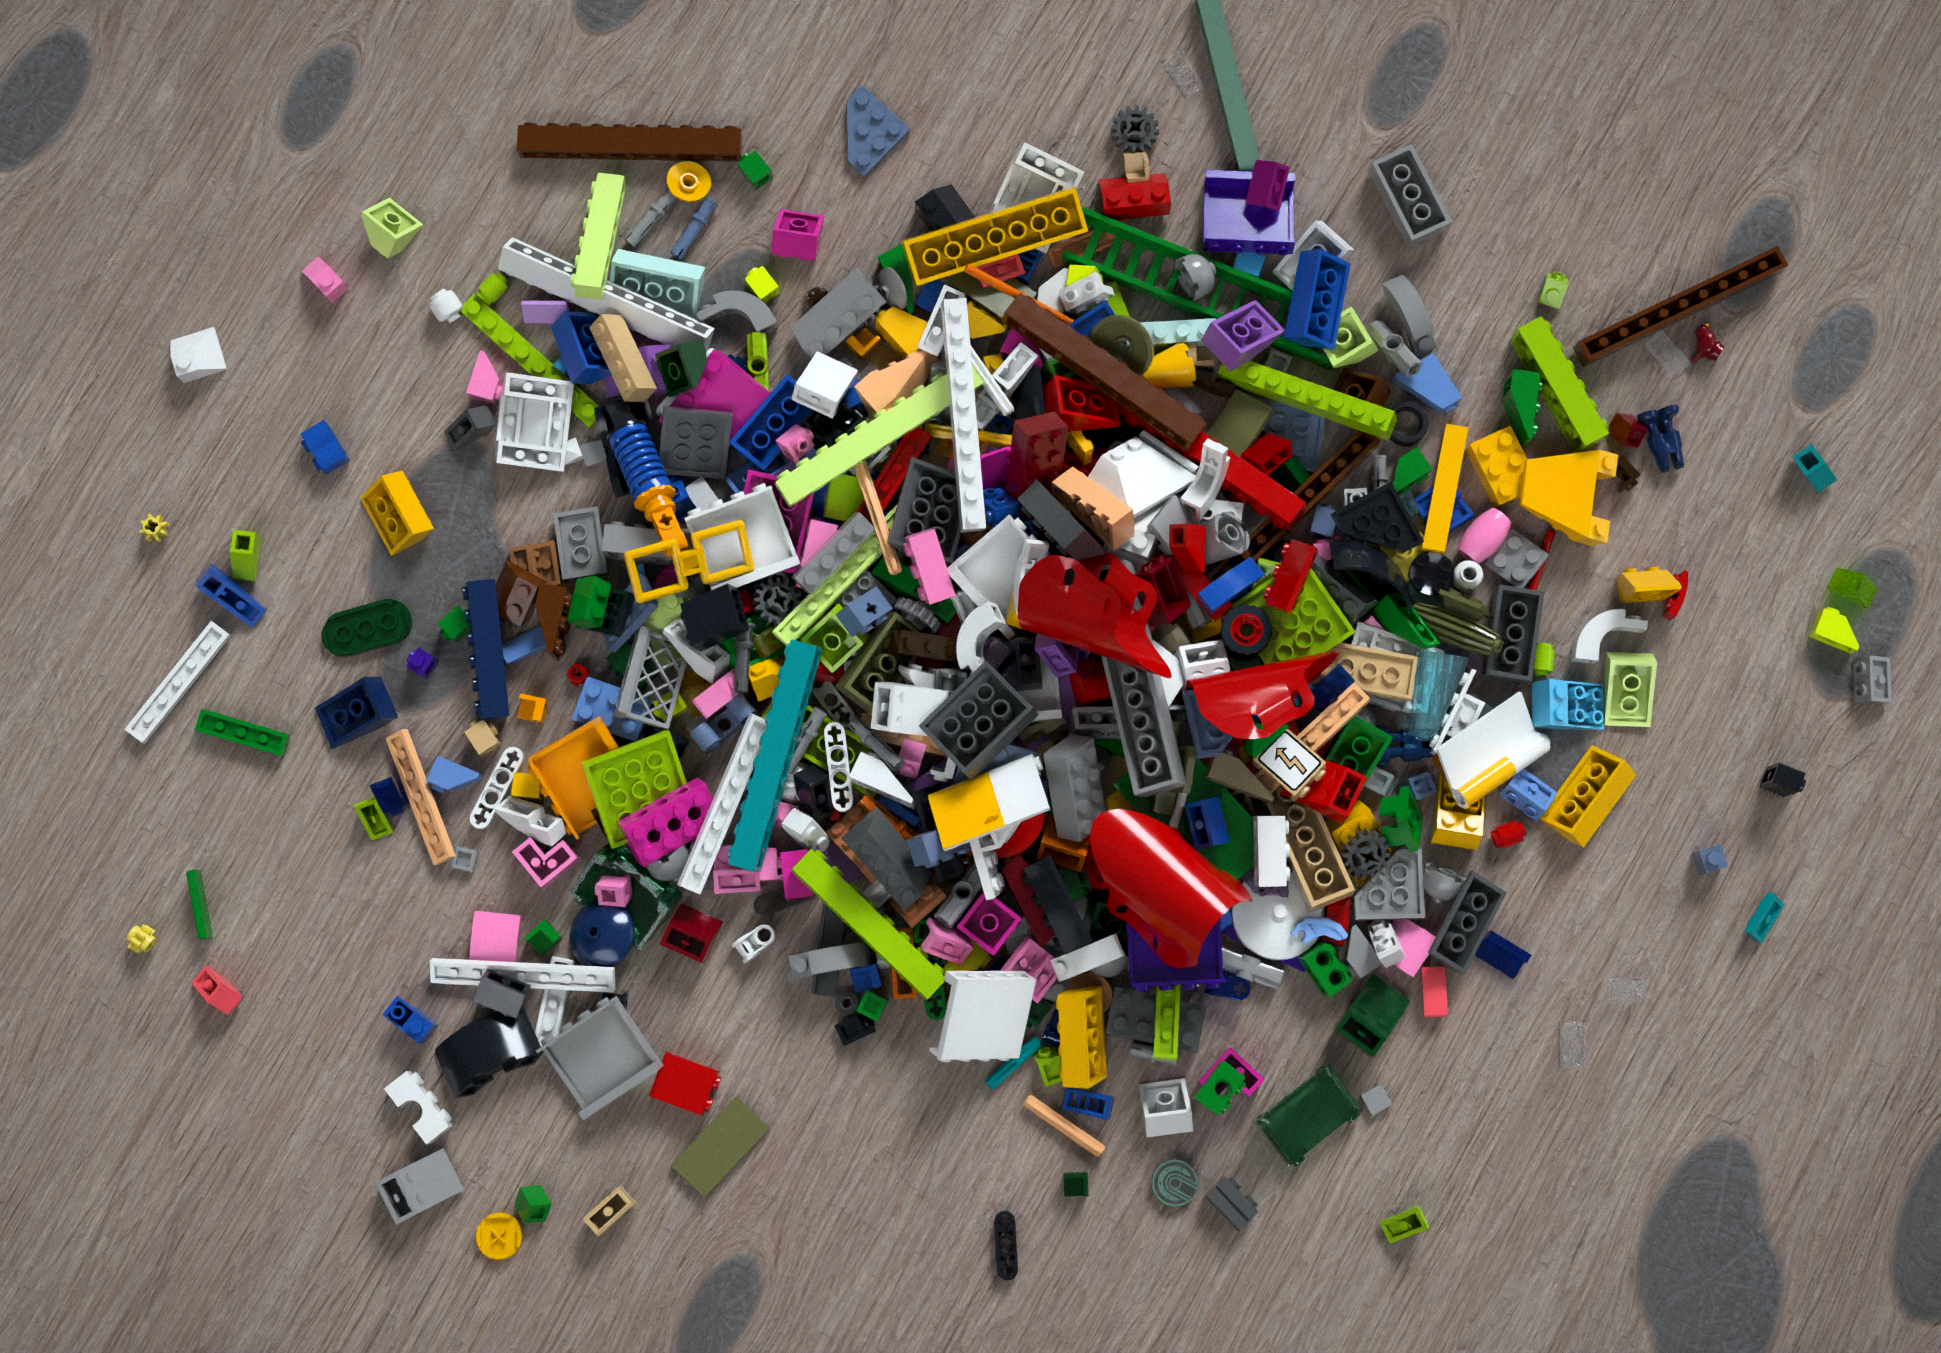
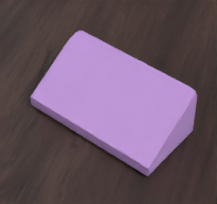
M521 301L525 323H554L564 311L569 312L570 309L566 301Z

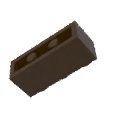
M891 630L888 648V653L958 663L956 653L957 638L907 630Z

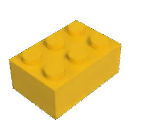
M1511 425L1469 444L1465 451L1493 507L1498 509L1520 499L1524 462L1527 460V457Z

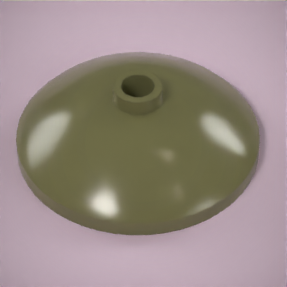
M1124 315L1108 316L1098 322L1090 333L1089 339L1099 348L1106 349L1110 356L1117 361L1126 363L1129 369L1136 374L1143 375L1151 366L1154 357L1152 339L1145 327L1135 319ZM1124 340L1129 343V346L1125 345Z

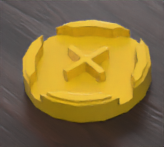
M499 1212L490 1214L482 1220L477 1227L475 1238L477 1247L486 1257L494 1260H503L517 1253L522 1245L524 1235L522 1226L515 1217L508 1213Z

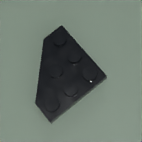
M1391 482L1330 514L1341 535L1402 554L1424 542Z

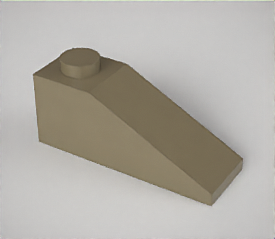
M1224 749L1220 756L1210 757L1203 776L1204 779L1266 803L1273 802L1274 796L1240 759L1233 757V752Z

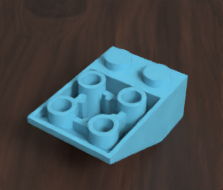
M1554 679L1532 682L1533 727L1542 729L1604 730L1603 684Z

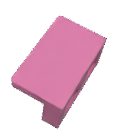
M928 918L926 922L930 933L921 945L923 952L961 965L973 949L969 937L957 927L946 928L938 920Z

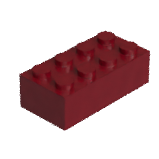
M1055 412L1014 421L1006 493L1018 502L1017 498L1036 480L1053 495L1052 481L1062 475L1068 425Z

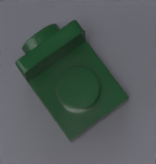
M1043 997L1039 1003L1032 1000L1026 1026L1031 1028L1033 1025L1037 1028L1053 1005Z

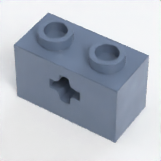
M876 586L847 604L836 616L851 637L858 633L866 634L874 628L872 626L874 623L877 626L888 619L886 614L893 608Z

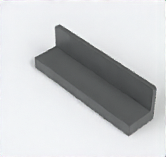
M824 902L817 950L843 944L845 923ZM839 971L813 975L811 994L835 997Z

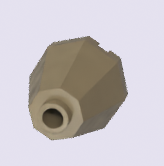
M1177 618L1169 624L1154 626L1150 632L1152 640H1155L1172 655L1176 653L1178 647L1192 645L1189 641L1191 637Z

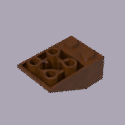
M540 582L535 606L548 654L555 661H559L560 656H563L565 653L566 643H563L564 636L570 631L571 623L567 622L573 594L566 587Z

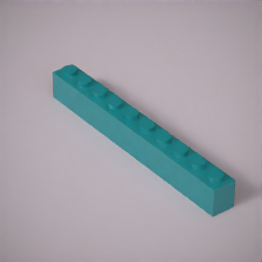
M792 639L785 647L784 656L786 659L784 666H781L778 672L779 684L772 694V709L768 711L765 719L767 727L759 740V746H761L759 756L757 755L753 762V769L755 770L753 777L747 783V799L741 805L740 813L742 817L734 830V836H736L734 845H731L728 852L729 865L753 872H761L823 651L821 647Z

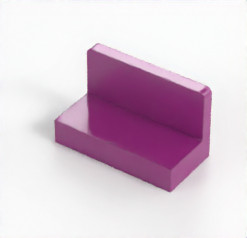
M1256 160L1246 204L1262 206L1272 211H1280L1290 167L1278 162Z

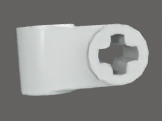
M760 925L750 933L740 937L731 946L738 950L743 958L742 962L746 964L773 944L777 938V933L772 926ZM763 929H768L771 933L770 939L766 942H763L759 937Z

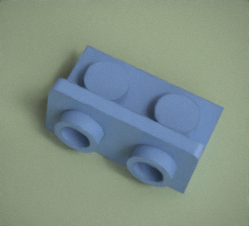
M1522 769L1511 777L1499 795L1508 803L1513 804L1524 812L1526 816L1537 821L1547 811L1557 792L1527 770Z

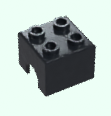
M841 399L833 419L812 409L801 422L804 428L807 427L813 433L814 440L822 447L827 445L830 448L836 444V438L844 433H847L849 436L855 432L854 427L866 421V418L856 409L852 410Z

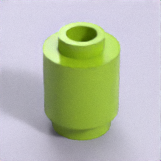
M491 272L478 287L479 290L476 292V295L488 305L492 302L495 303L509 288L506 285L508 280L499 272L496 275Z
M1537 643L1533 670L1534 676L1548 677L1549 673H1553L1555 650H1553L1552 644Z

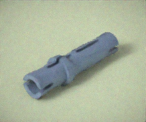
M709 197L705 198L697 213H693V219L670 251L672 255H675L679 260L683 259L702 228L708 225L709 217L718 206L717 202H714Z

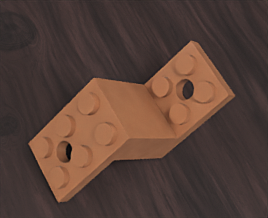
M857 804L835 823L826 834L848 856L869 882L873 884L877 879L841 839L869 814L866 809ZM929 878L923 895L907 910L904 911L892 897L887 902L913 928L947 896Z

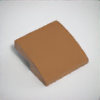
M553 540L535 545L526 544L509 548L511 563L547 581L546 584L564 586L557 541Z

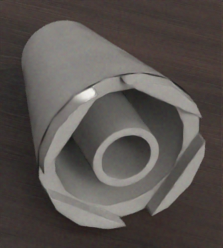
M1222 512L1216 515L1205 529V566L1240 555L1248 549L1250 543L1248 531H1243L1240 526L1243 523L1234 514Z

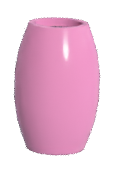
M1496 508L1485 511L1466 529L1457 551L1466 560L1480 564L1494 554L1501 546L1510 530L1512 522Z

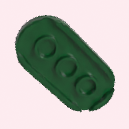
M383 599L341 611L328 618L321 632L322 641L332 654L339 657H352L400 643L409 635L413 624L412 615L404 604L393 599Z

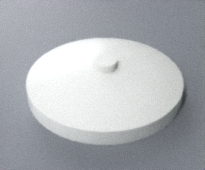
M1291 870L1287 886H1254V874L1243 882L1242 885L1249 892L1252 902H1239L1232 906L1231 912L1236 935L1248 950L1265 959L1288 960L1303 954L1316 942L1318 937L1306 943L1301 942V939L1304 937V933L1301 930L1298 931L1296 936L1290 934L1295 925L1306 917H1324V907L1309 912Z

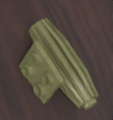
M1449 588L1448 592L1442 589L1439 591V594L1444 597V608L1419 602L1413 606L1437 640L1465 651L1493 656L1495 653L1498 654L1502 649L1503 641L1501 640V635L1478 622L1483 617L1491 619L1493 616L1487 610L1488 607L1482 604V601L1471 596L1467 599L1461 596L1462 593Z

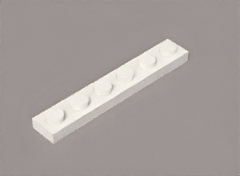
M210 621L125 730L145 744L231 635L213 621Z

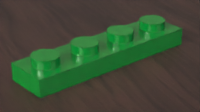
M202 708L194 729L200 733L284 757L291 736Z

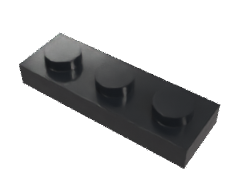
M1120 418L1119 427L1082 430V434L1086 440L1089 439L1092 442L1095 450L1110 446L1115 441L1123 443L1135 436L1139 438L1143 430L1137 426H1130L1125 421V418Z

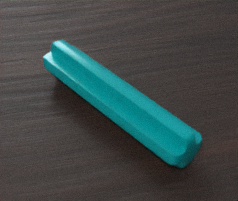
M1037 1037L1030 1039L1021 1047L1019 1058H1009V1061H1006L985 1080L987 1086L992 1090L995 1089L1042 1046L1041 1041Z

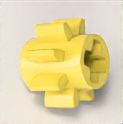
M148 514V519L140 521L143 524V529L139 532L147 534L146 540L149 542L153 538L161 542V538L164 535H169L166 532V527L170 526V524L162 522L163 516L160 514L156 518ZM154 525H158L155 527V532H152L151 530L154 529Z
M144 924L141 928L137 925L134 926L126 940L131 942L128 948L139 954L142 950L148 952L156 942V938L152 936L155 930Z

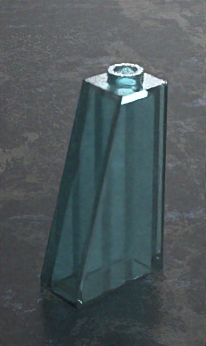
M1423 650L1418 655L1408 735L1415 736V739L1421 741H1428L1437 735L1469 658Z

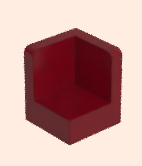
M1616 413L1609 425L1608 432L1622 446L1638 448L1648 428L1633 415Z

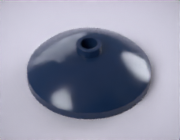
M598 901L588 904L577 914L570 930L572 952L577 960L585 966H616L626 958L635 938L634 922L629 912L624 907L599 905ZM597 928V934L593 936V931Z

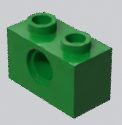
M1221 1060L1193 1098L1215 1115H1218L1220 1112L1224 1114L1232 1104L1229 1100L1233 1094L1238 1095L1246 1084L1243 1081L1246 1077L1226 1061ZM1219 1082H1224L1228 1088L1227 1093L1223 1096H1219L1215 1091V1087Z

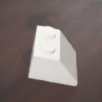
M1185 1078L1139 1084L1142 1115L1147 1137L1193 1131L1192 1110Z

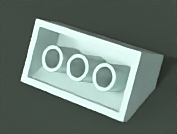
M618 249L611 261L610 281L688 317L696 318L703 290L705 267Z

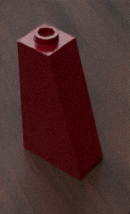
M1019 854L1007 857L1001 862L1004 867L1000 871L1037 944L1043 947L1055 935L1052 929L1047 930L1041 918L1045 915L1041 907L1036 908L1031 898L1034 893L1030 886L1026 888L1020 876L1024 874L1022 869L1029 866V864Z

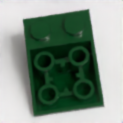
M1372 973L1332 1030L1369 1058L1374 1057L1392 1032L1410 1001Z

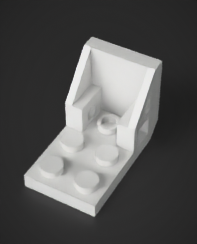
M1021 822L991 833L992 838L988 834L970 841L986 900L996 898L1003 891L1002 887H1004L1003 876L1001 873H998L996 864H998L997 854L992 850L1001 848L1010 839Z

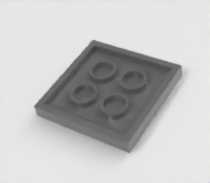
M663 406L658 456L667 475L725 479L732 412Z

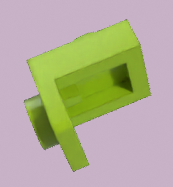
M1559 272L1546 273L1538 303L1560 309L1569 285L1568 279L1565 278L1564 274Z

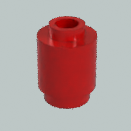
M1516 820L1497 826L1495 830L1490 832L1496 849L1501 847L1505 849L1524 842L1523 837L1527 836L1523 824H1518Z

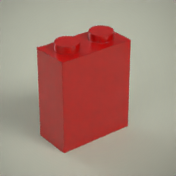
M665 1052L662 1059L664 1066L658 1070L649 1096L701 1116L704 1115V1112L709 1113L713 1103V1099L710 1096L713 1089L717 1090L722 1077L718 1076L720 1071L670 1052Z

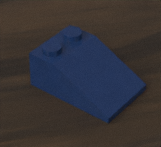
M363 677L315 707L331 749L380 729L398 718L382 677Z

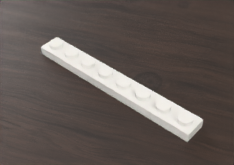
M749 713L677 883L678 886L697 894H701L753 771L754 759L757 755L759 756L761 748L759 740L761 735L765 733L767 724L765 719L755 714Z
M432 958L430 960L431 983L479 986L480 980L488 968L531 985L530 988L614 992L615 967Z

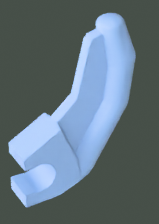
M1308 916L1297 923L1290 933L1292 936H1296L1298 931H1303L1304 937L1301 939L1303 943L1322 935L1338 941L1341 939L1345 940L1348 937L1341 924L1327 917Z

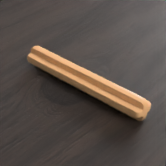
M1029 1095L1023 1104L1025 1108L1096 1157L1103 1153L1105 1145L1039 1099Z

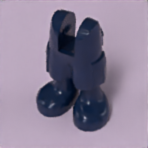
M1678 404L1661 408L1658 411L1650 410L1637 415L1638 421L1648 428L1650 437L1647 439L1650 452L1655 457L1656 465L1661 473L1669 472L1670 470L1667 454H1670L1676 470L1684 467L1680 432L1673 430L1672 425L1673 417L1679 413ZM1657 419L1659 420L1662 426L1664 434L1659 433Z
M1382 724L1376 725L1378 729L1393 737L1390 743H1401V747H1387L1376 765L1377 767H1385L1389 760L1400 757L1404 762L1433 757V754L1430 753L1432 747L1422 748V740L1431 741L1433 735H1438L1439 732L1417 728H1402L1398 733L1389 731Z

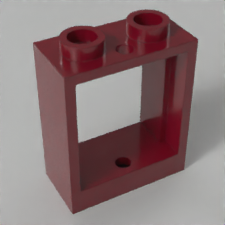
M1163 554L1153 556L1150 558L1151 561L1149 563L1141 565L1139 567L1140 570L1134 574L1150 582L1157 591V603L1148 620L1150 627L1169 624L1191 606L1174 555L1164 557ZM1155 573L1157 574L1160 586L1162 588L1166 604H1164L1163 599L1161 597L1156 579L1154 577ZM1139 592L1138 595L1143 606L1146 595L1144 592Z

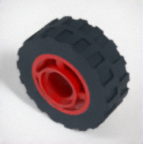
M1244 604L1243 606H1236L1223 619L1221 626L1223 643L1233 654L1241 655V657H1251L1261 653L1268 646L1272 636V623L1269 616L1264 613V610L1257 608L1255 605ZM1244 625H1249L1252 627L1253 633L1250 636H1243L1240 633V628Z

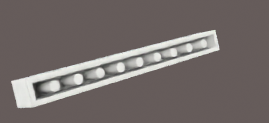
M513 237L502 247L498 269L509 276L517 277L529 285L537 286L547 293L557 295L569 303L577 304L589 312L599 315H622L629 330L639 332L649 339L659 341L665 345L670 344L673 347L678 344L701 339L706 352L709 349L715 329L709 325L608 280L606 281L603 300L575 297L574 287H571V276L576 274L577 270L575 265Z
M943 299L941 312L960 533L984 531L986 529L967 299Z

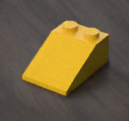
M1659 567L1646 568V571L1637 572L1636 568L1624 569L1623 573L1616 577L1619 604L1664 601L1681 590V584L1668 570H1660Z

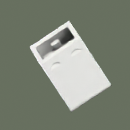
M1223 640L1180 646L1174 654L1180 660L1184 677V684L1181 687L1182 692L1186 691L1187 680L1230 671Z
M875 682L871 729L928 736L919 725L948 698L949 691L895 682Z

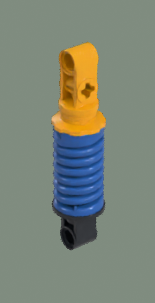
M623 398L604 404L606 416L613 427L607 435V442L614 452L626 484L630 489L629 491L633 496L635 508L645 512V518L653 523L660 542L674 538L678 541L680 552L689 550L683 531H681L674 514L676 505L672 500L676 495V491L672 487L666 471H664V466L661 463L655 445L651 441L652 438L648 434L649 428L647 423L643 420H634L629 403L624 401ZM670 549L663 551L666 558L672 556Z

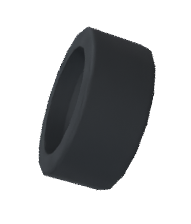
M1410 401L1394 405L1390 410L1395 411L1396 415L1402 411H1409L1416 415L1419 420V429L1414 435L1409 437L1401 436L1393 429L1389 439L1394 444L1400 446H1412L1418 443L1426 434L1429 426L1425 410L1417 403Z

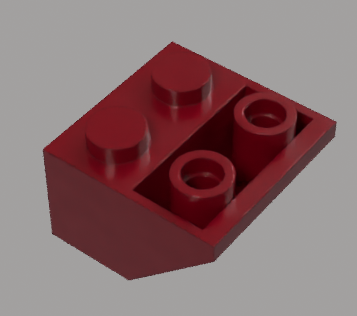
M681 903L670 920L660 945L705 964L723 921Z

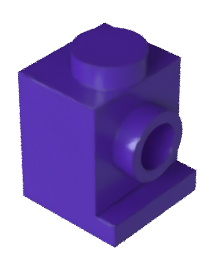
M418 647L416 651L413 650L409 654L406 667L427 680L439 660Z

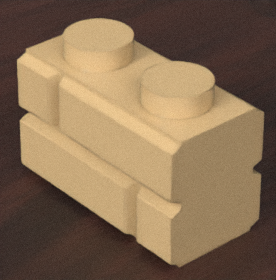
M618 1186L589 1212L583 1220L597 1236H601L630 1210L636 1202L622 1186Z

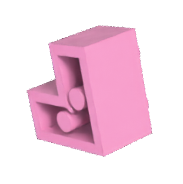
M529 837L512 851L543 889L549 887L581 860L564 840L545 853L535 839Z

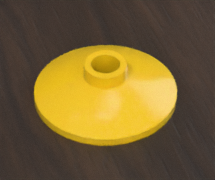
M692 161L676 163L670 168L666 178L669 191L676 198L686 202H696L703 199L709 193L711 187V178L707 170L700 164ZM688 183L691 187H687L684 184Z

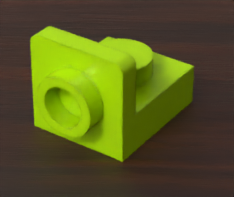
M1055 1046L1041 1048L1033 1054L1045 1087L1062 1081L1060 1078L1062 1064Z

